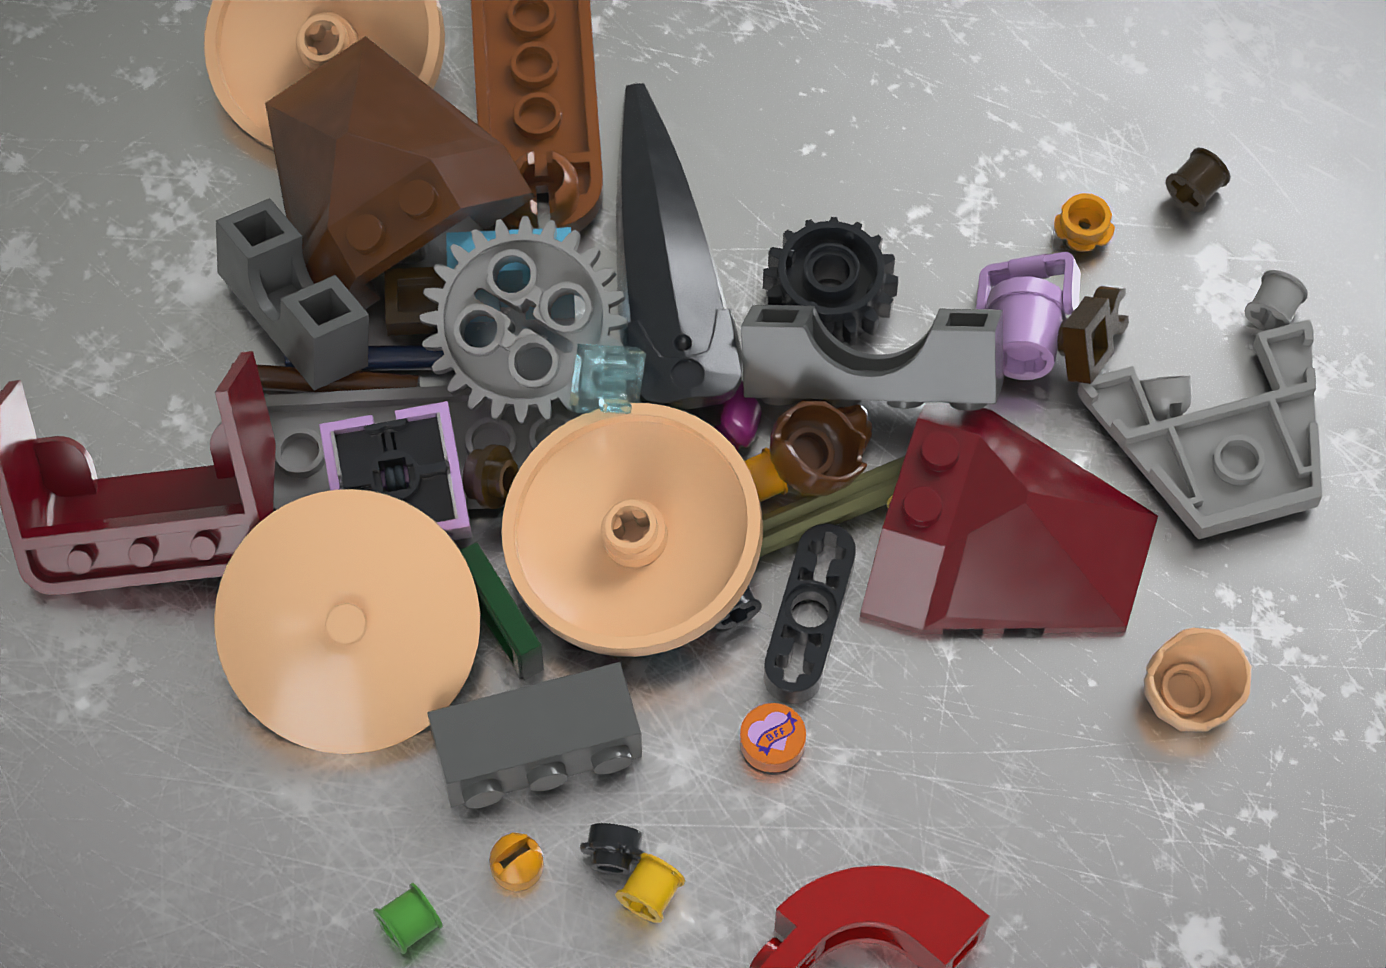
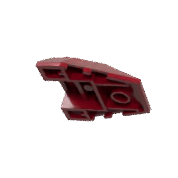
M926 402L917 418L881 530L860 617L921 635H939L943 633V629H982L983 634H1003L1004 629L1043 628L1044 633L1126 632L1159 515L991 409L983 407L977 410H958L952 408L949 403Z

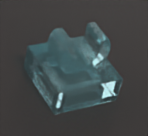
M577 344L569 406L576 413H592L600 408L603 413L630 414L632 409L631 403H639L646 353L638 347Z

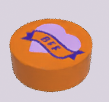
M767 703L754 708L744 718L740 730V748L747 762L756 769L769 773L782 772L793 767L804 753L806 743L805 724L800 715L792 708L779 703Z

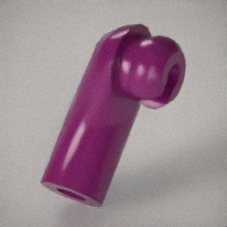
M741 380L735 395L721 404L724 407L720 417L721 423L713 427L737 451L742 446L749 447L755 440L762 415L756 398L744 397L743 380Z

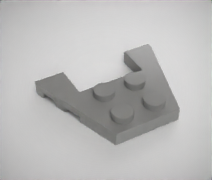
M1310 319L1257 333L1253 345L1272 388L1271 392L1156 421L1134 366L1100 374L1092 384L1079 383L1077 392L1081 401L1198 539L1319 506L1322 498L1319 425L1316 423L1314 397L1316 391V370L1313 367L1312 360L1314 333Z

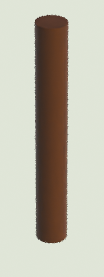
M257 364L263 390L316 393L420 387L419 375L356 371L319 389L313 390L295 367Z

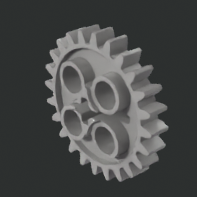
M523 216L518 234L510 235L504 222L499 219L496 220L495 225L496 238L490 241L476 228L473 229L471 232L475 249L470 253L455 244L450 247L458 261L454 269L443 265H435L434 270L446 282L443 289H424L423 294L429 300L438 304V311L421 314L420 321L425 325L437 328L438 333L422 341L423 347L426 350H443L444 355L433 364V371L436 374H444L454 370L456 374L450 381L447 390L452 395H456L470 387L472 391L467 406L474 412L487 399L492 401L491 415L495 421H500L508 406L515 407V414L520 425H526L531 407H538L545 420L551 422L553 420V403L559 400L568 410L574 413L577 411L576 401L573 396L575 391L581 389L594 398L598 395L590 379L594 372L603 376H613L614 371L603 359L604 354L624 352L623 344L610 337V331L628 327L627 318L610 313V308L625 301L623 291L604 290V287L616 276L613 267L594 271L593 266L601 255L599 248L594 246L579 254L577 252L581 237L579 232L573 230L560 242L556 240L557 227L553 220H549L541 234L537 235L533 233L528 216ZM514 262L525 264L530 268L531 277L523 290L517 293H507L498 288L497 276L505 265ZM483 289L519 313L524 314L530 306L534 307L533 315L537 322L547 330L571 341L574 344L573 350L571 352H564L527 328H524L518 336L515 335L516 327L511 319L493 307L478 301L475 298L476 292ZM563 295H576L585 302L583 317L573 325L563 326L554 322L551 318L553 303ZM478 316H487L493 318L497 323L495 339L485 347L475 348L469 346L464 339V331L467 324ZM540 348L549 352L552 356V366L545 377L539 380H527L520 376L518 363L520 357L526 351Z

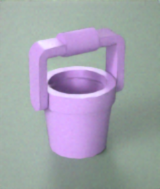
M1060 252L1048 255L1045 253L1010 259L1006 262L987 265L980 271L976 309L1003 310V374L1005 376L1018 380H1033L1045 376L1052 370L1058 350L1057 338L1060 325L1063 320L1067 319V315H1071L1079 305L1080 269L1071 253ZM1064 274L1063 291L1045 279Z

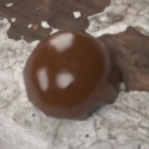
M801 401L781 414L773 426L769 447L771 461L780 479L804 495L827 496L849 486L867 467V463L862 462L866 436L853 429L851 422L844 413L825 401Z

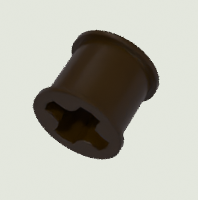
M1195 148L1191 152L1190 158L1177 172L1167 176L1165 183L1168 192L1178 204L1189 211L1201 212L1206 207V202L1217 190L1228 185L1231 176L1225 163L1216 154L1205 148Z

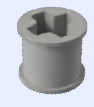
M1279 270L1266 271L1261 278L1262 284L1253 301L1249 302L1244 309L1247 319L1263 331L1291 324V320L1299 305L1305 302L1308 297V290L1305 285L1293 275Z

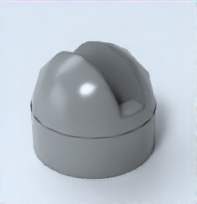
M1171 376L1140 380L1153 416L1159 421L1167 419L1168 413L1171 418L1184 415L1190 407L1192 399L1191 376Z

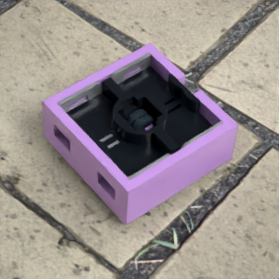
M448 401L395 410L396 420L375 424L373 416L367 415L319 424L330 490L359 489L390 495L424 512L440 525L452 540L472 537Z

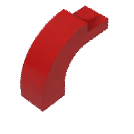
M892 866L848 868L830 873L808 883L790 895L776 908L774 930L785 940L782 942L777 937L770 939L756 954L749 968H812L828 953L843 946L858 943L879 944L894 949L910 959L919 968H958L985 937L990 916L955 888L924 873Z

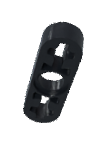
M834 524L815 525L802 535L798 544L764 663L765 686L775 699L783 703L800 704L810 700L820 689L853 574L856 556V546L852 536L840 526ZM824 546H831L836 549V559H832L829 564L826 583L815 581L817 554L823 551ZM812 599L822 603L828 610L829 616L819 626L805 627L797 623L791 613L793 607L802 600ZM794 642L806 646L802 667L805 674H799L796 683L785 681L784 670L782 669L787 668L791 662Z

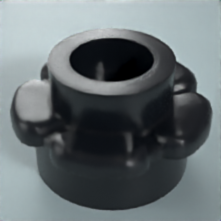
M595 823L590 825L588 842L580 844V851L585 855H591L590 867L594 870L617 875L629 874L631 865L638 864V860L641 858L640 855L645 853L641 850L643 833L624 825Z

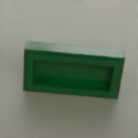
M475 542L460 550L475 582L480 615L519 678L522 677L526 680L544 670L542 644L479 544Z

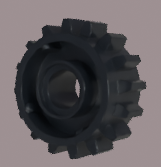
M830 217L829 221L814 223L811 219L806 220L805 227L794 233L786 230L783 233L782 249L771 247L768 252L769 268L763 269L762 289L768 290L766 291L765 305L814 306L827 330L841 343L846 342L849 347L856 345V338L866 332L874 336L878 332L879 317L890 318L894 301L892 297L897 296L899 280L898 276L893 275L895 267L894 254H882L883 238L879 235L871 237L862 230V224L859 222L851 225L839 222L837 217ZM830 278L838 280L842 284L828 287L820 284L818 281Z

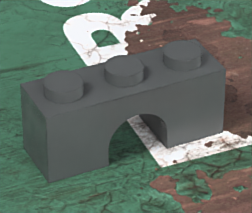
M270 198L216 220L217 273L313 390L368 367L369 314L336 275L318 283H313L303 258L302 235Z

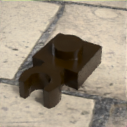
M1099 286L1093 297L1085 296L1069 318L1061 323L1057 346L1059 354L1065 356L1068 382L1092 384L1114 354L1113 336L1115 334H1123L1129 324V316L1118 315L1120 302L1126 295L1125 287Z

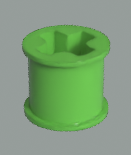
M414 883L409 885L410 889L381 909L375 908L373 910L380 926L403 955L407 953L406 949L429 932L435 928H443L437 912Z

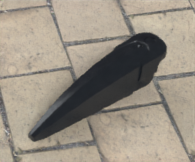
M644 83L626 85L621 121L616 197L617 291H623L625 301L618 305V313L620 316L627 318L628 327L619 330L620 342L624 346V352L622 353L623 373L628 375L636 397L642 403L664 405L679 410L721 405L735 395L742 380V348L732 309H727L720 278L695 201L662 118Z

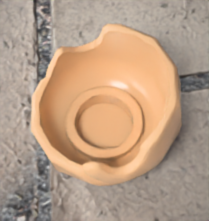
M1205 628L1185 629L1166 641L1149 660L1146 666L1147 673L1143 679L1145 696L1157 717L1179 731L1207 732L1225 723L1246 703L1250 695L1252 666L1240 644L1220 630Z

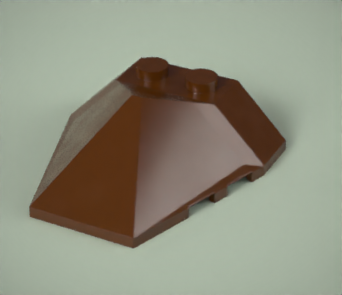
M366 36L265 103L287 219L302 235V252L307 271L314 284L336 275L364 309L381 299L371 280L463 219L470 216L485 231L494 225L496 220L503 219L536 197L502 143Z

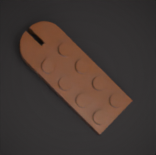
M471 0L477 124L506 147L536 196L501 220L508 230L519 229L522 217L528 216L532 228L539 229L537 193H549L550 220L555 221L557 228L571 227V232L573 230L579 232L596 217L603 200V173L590 0Z

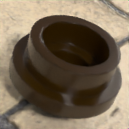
M490 444L484 449L473 450L465 462L462 476L464 492L469 499L476 500L483 508L498 509L506 502L512 482L519 471L510 450L504 445Z

